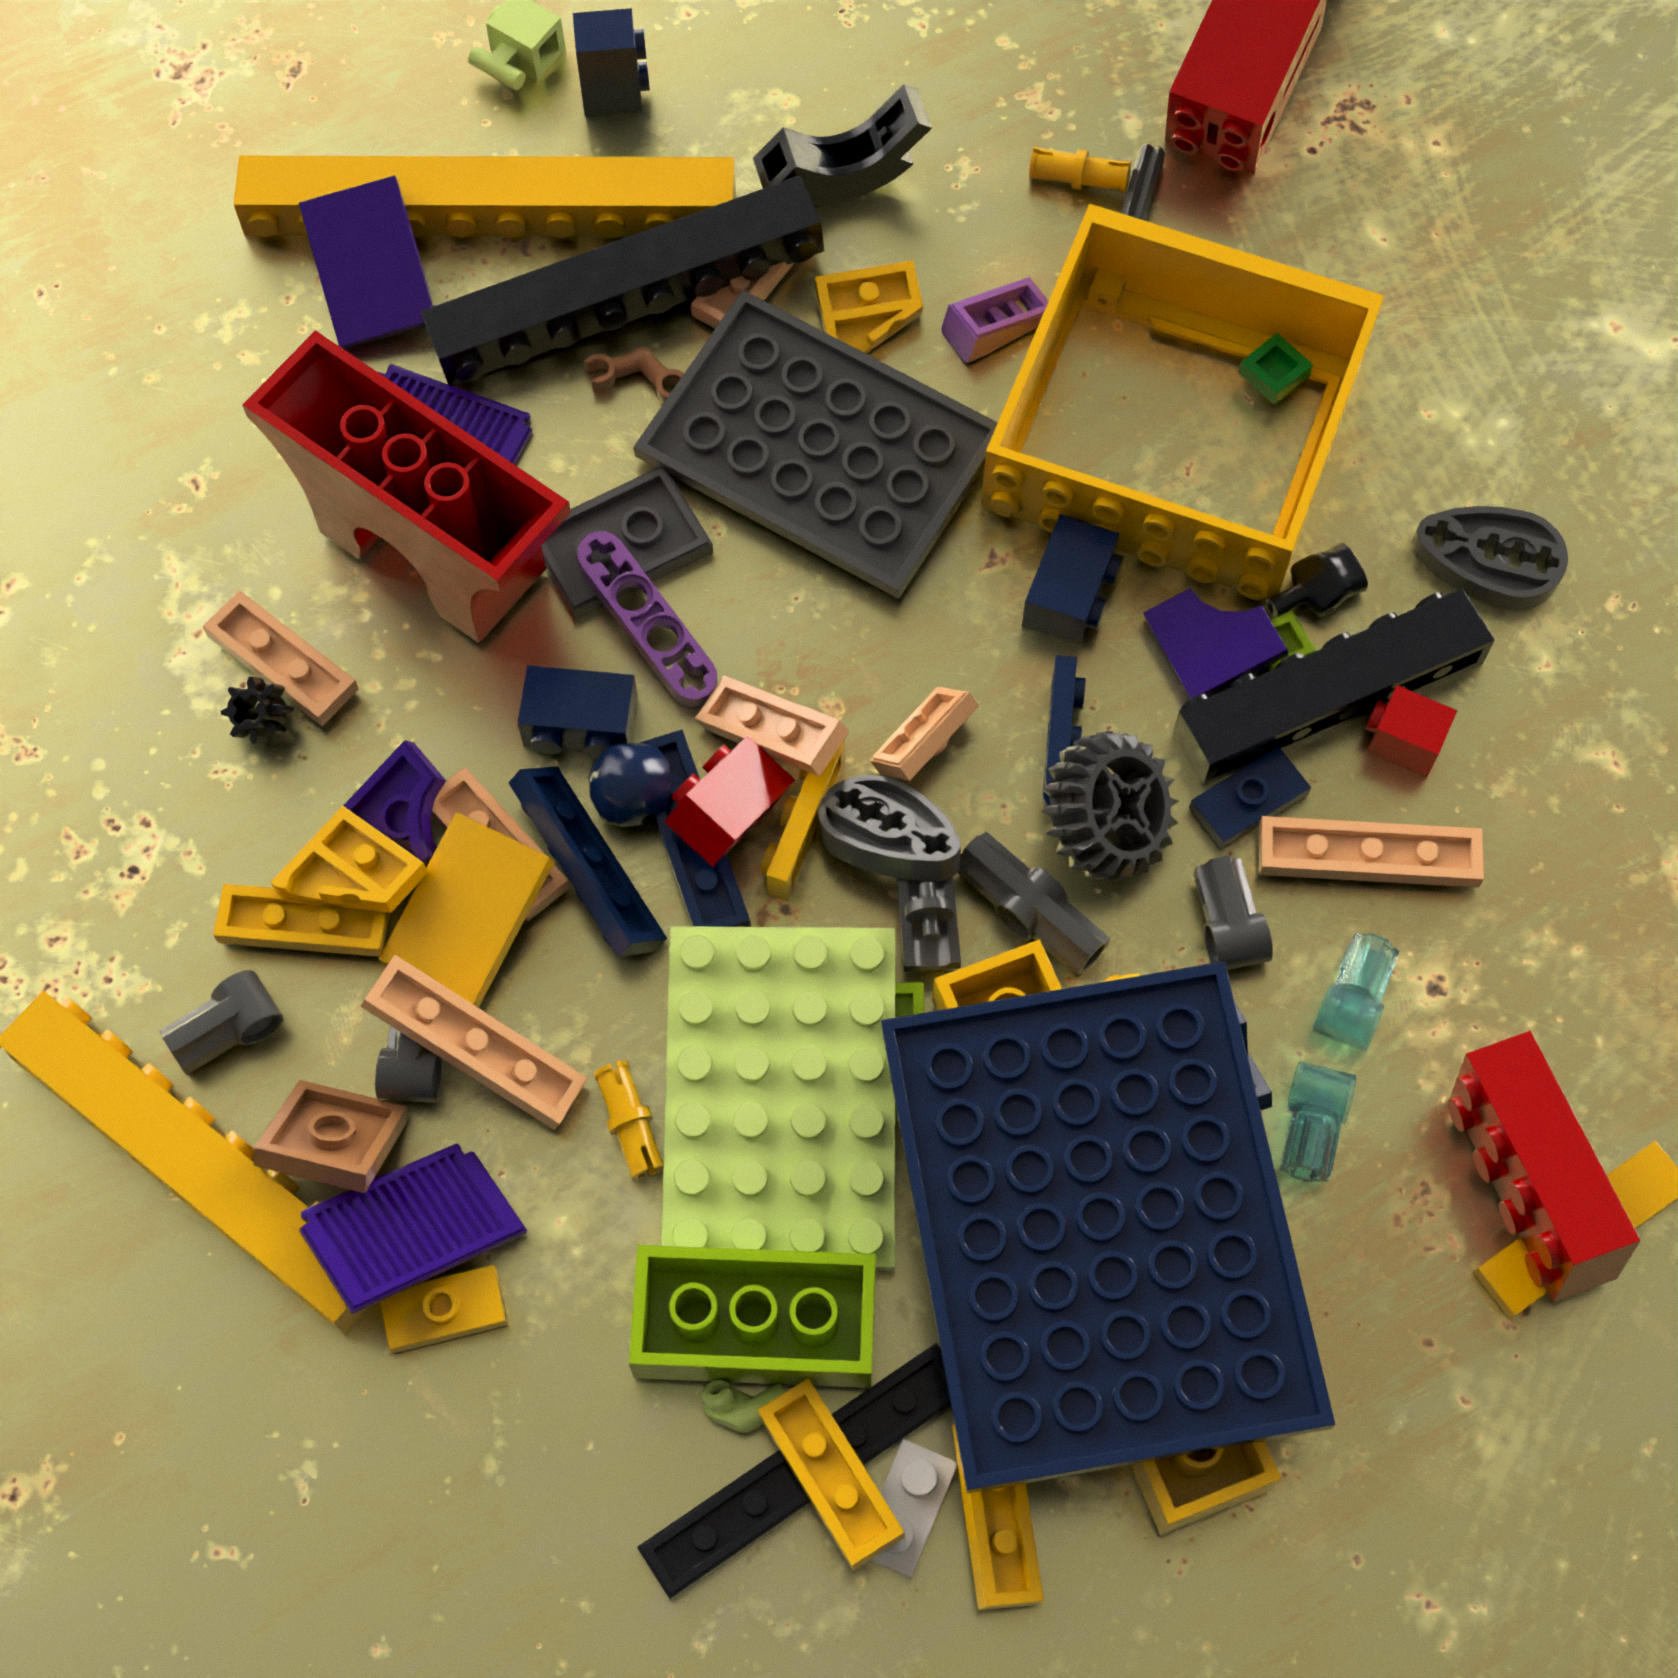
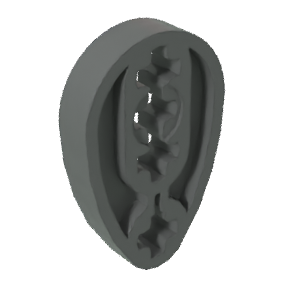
M1462 507L1428 515L1421 520L1412 540V549L1415 556L1437 577L1457 590L1463 588L1467 595L1477 600L1505 609H1529L1545 602L1556 591L1568 565V551L1565 541L1550 522L1534 513L1505 507ZM1433 533L1443 535V547L1433 545ZM1485 546L1494 548L1493 553L1496 556L1494 560L1484 558L1485 551L1483 549ZM1510 552L1520 555L1519 562L1521 565L1519 568L1510 566V558H1508ZM1536 559L1545 561L1546 573L1536 571L1537 565L1534 563Z
M881 775L851 777L828 789L818 808V826L821 843L829 853L842 861L880 875L920 881L947 880L956 875L960 869L961 841L951 821L927 797L902 781Z

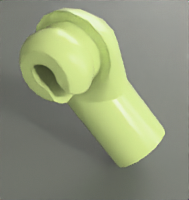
M717 1379L705 1386L702 1393V1401L704 1403V1411L714 1422L740 1433H747L764 1425L757 1409L782 1395L785 1391L781 1383L752 1397L730 1387L728 1381Z

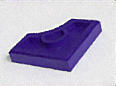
M1189 588L1143 612L1148 626L1189 699L1200 694H1209L1211 697L1228 688L1238 678L1246 674L1256 673L1289 656L1285 644L1263 606L1243 612L1221 611L1203 603Z
M404 740L343 806L417 857L427 867L437 848L432 837L430 818L435 798L445 784L446 779L414 742Z

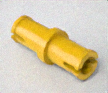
M1035 146L1030 160L1029 179L1037 178L1070 183L1072 189L1082 190L1084 186L1126 193L1132 162L1089 156L1088 150L1078 149L1077 153L1074 154L1041 149Z
M622 1060L615 1062V1070H612L611 1064H607L597 1069L593 1074L595 1080L598 1081L610 1118L606 1121L609 1132L612 1135H617L630 1170L631 1180L636 1181L644 1179L643 1173L646 1171L649 1177L663 1171L664 1161L661 1158L649 1122L653 1119L649 1106H642L629 1070V1063Z

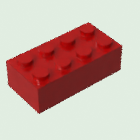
M1531 1030L1466 1053L1450 1099L1448 1100L1449 1113L1456 1128L1460 1132L1467 1131L1476 1149L1473 1151V1159L1479 1175L1484 1182L1493 1183L1501 1199L1499 1211L1505 1227L1512 1235L1518 1234L1527 1248L1528 1254L1525 1255V1263L1531 1279L1537 1287H1545L1552 1303L1616 1280L1641 1240Z

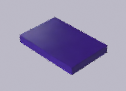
M396 175L299 202L338 345L346 350L426 327L420 311L433 307L434 304Z

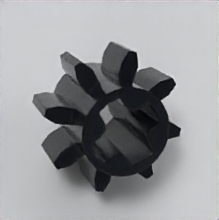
M252 676L248 677L247 689L229 687L228 692L231 698L227 708L221 710V715L228 716L234 725L230 735L232 737L245 738L250 734L252 744L258 745L267 744L268 733L270 732L285 735L287 730L283 725L287 714L294 711V707L286 705L280 697L285 687L283 685L270 684L265 688L263 678Z

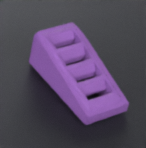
M1028 277L949 304L941 331L965 363H969L996 351L1036 329L1048 304V300L1031 278ZM1020 299L1028 311L1023 312L1015 301ZM1000 309H1003L1009 318H1006ZM983 318L988 321L989 325L984 322Z

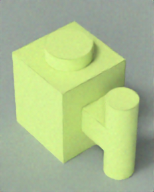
M506 0L502 5L493 9L486 22L491 53L479 46H475L469 53L468 63L512 89L519 90L525 82L526 75L537 81L566 50L561 17L531 0Z

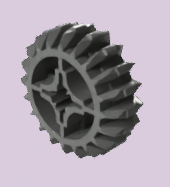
M1113 731L1083 736L1079 740L1074 741L1073 746L1060 751L1061 762L1048 768L1055 782L1042 789L1051 797V803L1041 811L1052 817L1053 825L1046 834L1059 838L1060 841L1056 854L1064 855L1065 857L1069 856V868L1084 871L1085 877H1091L1095 880L1108 879L1109 881L1125 880L1126 877L1139 876L1142 873L1148 872L1149 865L1162 861L1161 849L1173 844L1167 829L1178 824L1171 816V807L1179 802L1170 797L1168 789L1175 779L1163 776L1162 774L1166 760L1152 757L1153 746L1138 742L1136 735L1120 734L1119 732L1113 733ZM1105 838H1111L1115 846L1109 843Z

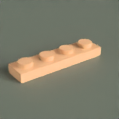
M1262 816L1259 822V875L1479 888L1484 880L1482 828Z
M397 955L393 956L360 1006L553 1130L560 1125L588 1079Z

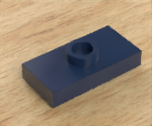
M1278 746L1192 799L1189 808L1219 848L1223 849L1258 827L1262 816L1274 817L1308 796L1311 786Z

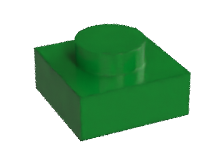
M1276 333L1241 361L1238 373L1275 405L1311 375L1313 364Z

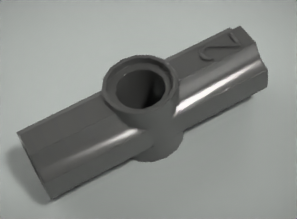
M987 831L980 836L977 835L964 848L961 854L960 869L957 873L995 905V912L1010 931L1024 940L1029 941L1033 938L1036 941L1040 939L1044 949L1076 977L1086 972L1097 961L1101 953L1109 945L1110 937L1068 902L1065 890L1052 875L1039 867L1028 868Z

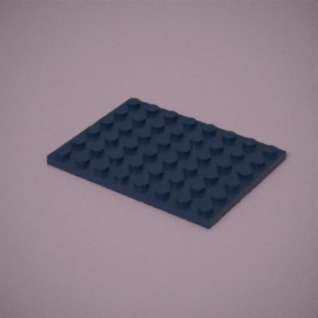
M1225 961L881 1020V1029L967 1494L1332 1429L1336 1425Z

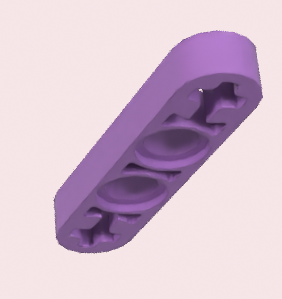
M596 531L587 535L578 547V568L584 579L672 697L681 705L689 708L703 706L717 686V670L713 662L621 540L614 534L606 531ZM598 549L602 554L612 552L610 555L611 567L617 574V577L611 583L610 573L602 563L597 562L591 565L592 551ZM636 587L646 594L647 601L642 608L636 611H629L623 609L618 604L616 598L623 589ZM657 628H667L676 634L678 642L672 650L659 652L649 646L647 641L649 634ZM686 651L690 654L685 655L684 665L693 676H698L702 673L705 675L703 678V689L700 691L694 686H688L685 689L682 687L684 684V672L677 664V661L683 657Z

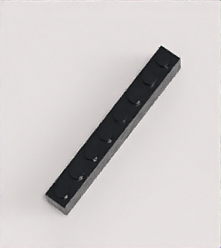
M797 176L420 312L447 383L455 385L461 382H471L479 379L483 374L499 368L522 364L535 355L555 348L569 347L578 340L605 330H616L627 322L646 315L666 312L674 305L694 299L697 296L706 297L713 295L721 288L730 286L731 279L743 276L747 280H754L765 275L769 271L770 266L785 261L786 265L793 262L801 263L807 261L814 255L825 251L822 223L801 177Z

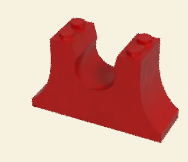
M316 330L242 404L248 419L271 442L297 478L308 499L320 533L357 559H360L380 537L386 540L419 572L426 583L427 595L438 615L478 643L488 635L546 570L541 545L571 513L568 500Z

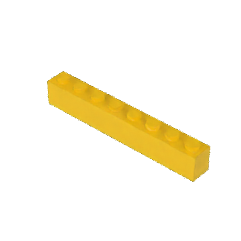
M43 990L0 1035V1048L15 1063L345 1336L369 1307L355 1314L350 1313L299 1232L300 1228L307 1224L301 1218V1211L309 1208L294 1196L300 1187L286 1174L269 1170L266 1173L260 1167L254 1166L252 1161L254 1149L233 1131L226 1138H223L210 1127L216 1119L197 1101L189 1097L182 1104L169 1093L174 1084L159 1070L149 1063L140 1070L127 1059L133 1051L115 1034L106 1030L100 1037L87 1026L92 1017L77 1003L67 996L59 1003Z

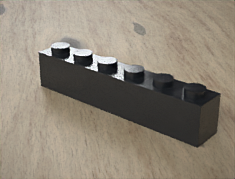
M1463 588L1445 596L1441 592L1434 593L1421 600L1414 609L1398 616L1395 612H1391L1379 617L1368 629L1352 636L1348 632L1341 633L1327 641L1322 649L1306 656L1303 653L1290 655L1279 662L1274 670L1257 676L1255 673L1246 674L1235 680L1227 690L1210 697L1209 694H1200L1191 698L1178 712L1173 735L1202 786H1205L1241 770L1278 746L1282 751L1288 750L1372 713L1378 700L1389 703L1396 685L1418 693L1482 665L1495 639Z

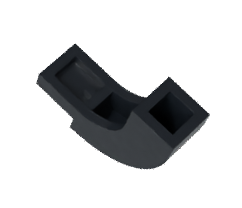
M903 84L869 119L859 126L841 134L824 137L809 136L783 127L753 157V161L762 188L800 176L813 205H826L865 195L896 179L914 164L909 150L932 129L918 89Z

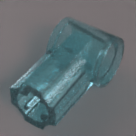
M1354 933L1339 967L1340 971L1335 984H1330L1312 1031L1366 1052L1384 1009V1004H1381V1000L1400 950L1392 946L1388 939L1378 935Z
M1303 1061L1298 1062L1288 1098L1287 1111H1291L1279 1170L1288 1173L1292 1178L1303 1181L1328 1182L1338 1148L1337 1143L1341 1124H1345L1351 1108L1356 1075Z

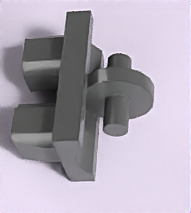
M953 877L943 881L896 878L904 971L930 972L961 968Z

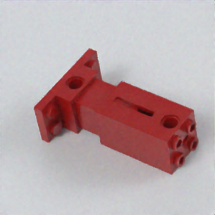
M1212 0L1170 88L1165 141L1171 143L1177 150L1183 153H1198L1217 160L1226 169L1232 171L1244 170L1255 175L1322 29L1327 0Z

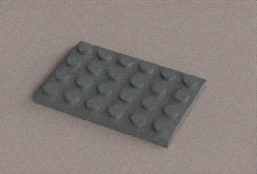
M742 290L633 449L635 457L655 468L664 467L672 477L899 599L984 469L986 450L998 422Z

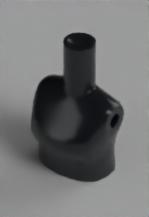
M1342 542L1327 551L1309 555L1293 564L1290 572L1294 586L1268 598L1266 606L1274 618L1303 604L1316 615L1322 617L1334 611L1351 596L1365 592L1368 588V580L1357 557Z

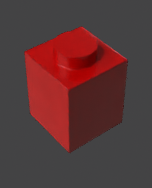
M1396 685L1389 703L1377 701L1365 730L1375 733L1367 752L1428 777L1458 710Z

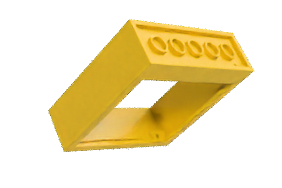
M1089 203L987 447L981 505L990 508L993 512L1003 517L1015 516L1037 523L1051 533L1059 514L1120 533L1117 550L1136 556L1148 565L1156 567L1167 566L1187 573L1196 581L1203 583L1215 582L1236 589L1247 598L1267 600L1280 593L1362 365L1384 295ZM1082 306L1243 358L1249 356L1274 334L1278 333L1313 364L1311 375L1308 378L1327 384L1272 535L1022 453Z

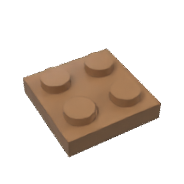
M299 1080L255 1145L254 1166L333 1185L342 1189L366 1193L407 1124L408 1106Z

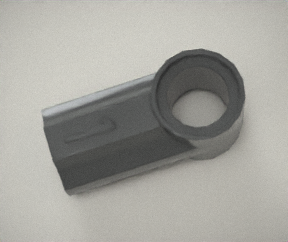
M1224 856L1211 859L1207 863L1197 866L1194 871V878L1207 922L1204 934L1210 964L1225 961L1226 968L1229 970L1270 962L1273 957V946L1269 926L1265 916L1261 912H1256L1242 859Z
M244 970L229 976L219 983L211 994V1000L159 1032L182 1070L188 1075L237 1044L251 1045L267 1038L281 1026L284 1019L256 972Z
M390 1026L387 1048L380 1050L376 1065L375 1092L377 1098L436 1103L441 1086L442 1058Z

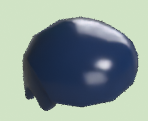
M623 743L611 746L599 755L588 776L591 802L600 817L611 825H619L620 827L642 825L645 823V817L665 810L668 805L672 786L668 761L657 747L643 743Z

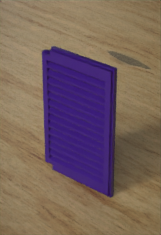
M393 364L388 366L385 374L378 372L514 465L516 464L533 431L530 426L526 425L531 418L529 413Z
M457 1143L373 1179L366 1193L348 1190L301 1211V1218L307 1224L303 1225L299 1230L351 1314H355L527 1233V1229L477 1155L472 1151L464 1154Z

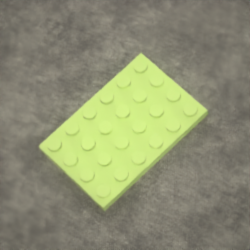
M670 926L661 1246L876 1254L875 1270H895V1100L881 1029V1020L895 1018V928Z

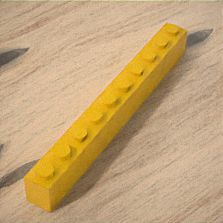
M239 155L233 205L244 235H257L261 237L273 235L308 236L299 202L396 175L414 237L422 235H453L465 238L472 235H502L515 238L521 235H542L557 238L569 236L616 238L619 236H632L735 199L734 157Z

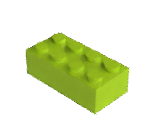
M637 1245L629 1366L633 1377L637 1379L714 1381L723 1379L736 1383H781L785 1385H798L809 1378L813 1386L870 1388L872 1377L876 1254Z

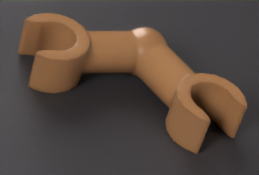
M640 347L633 352L615 358H610L600 353L593 354L584 361L587 373L600 369L607 371L605 375L591 380L593 391L606 392L615 385L617 378L641 371L656 386L657 396L661 404H664L670 395L665 389L670 385H677L684 375L680 370H668L653 355L652 351L646 347Z

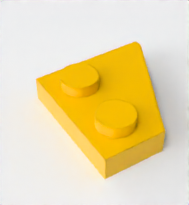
M913 260L815 276L814 285L824 332L865 354L922 315L923 303Z
M342 806L270 883L277 894L286 898L392 913L428 874V871L421 860Z

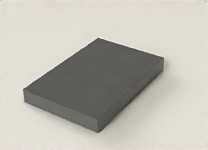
M658 467L572 508L569 516L541 545L546 572L574 620L604 606L578 568V547L580 542L591 533L606 531L614 534L621 540L652 582L713 553L711 540L670 473L664 467ZM596 549L592 551L591 565L597 562L602 563L610 573L611 583L617 577V574L611 567L610 555L612 552L602 554ZM627 587L618 594L616 599L639 588Z

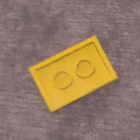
M456 812L426 867L428 874L417 884L378 960L389 964L393 956L397 955L479 1008L555 860Z

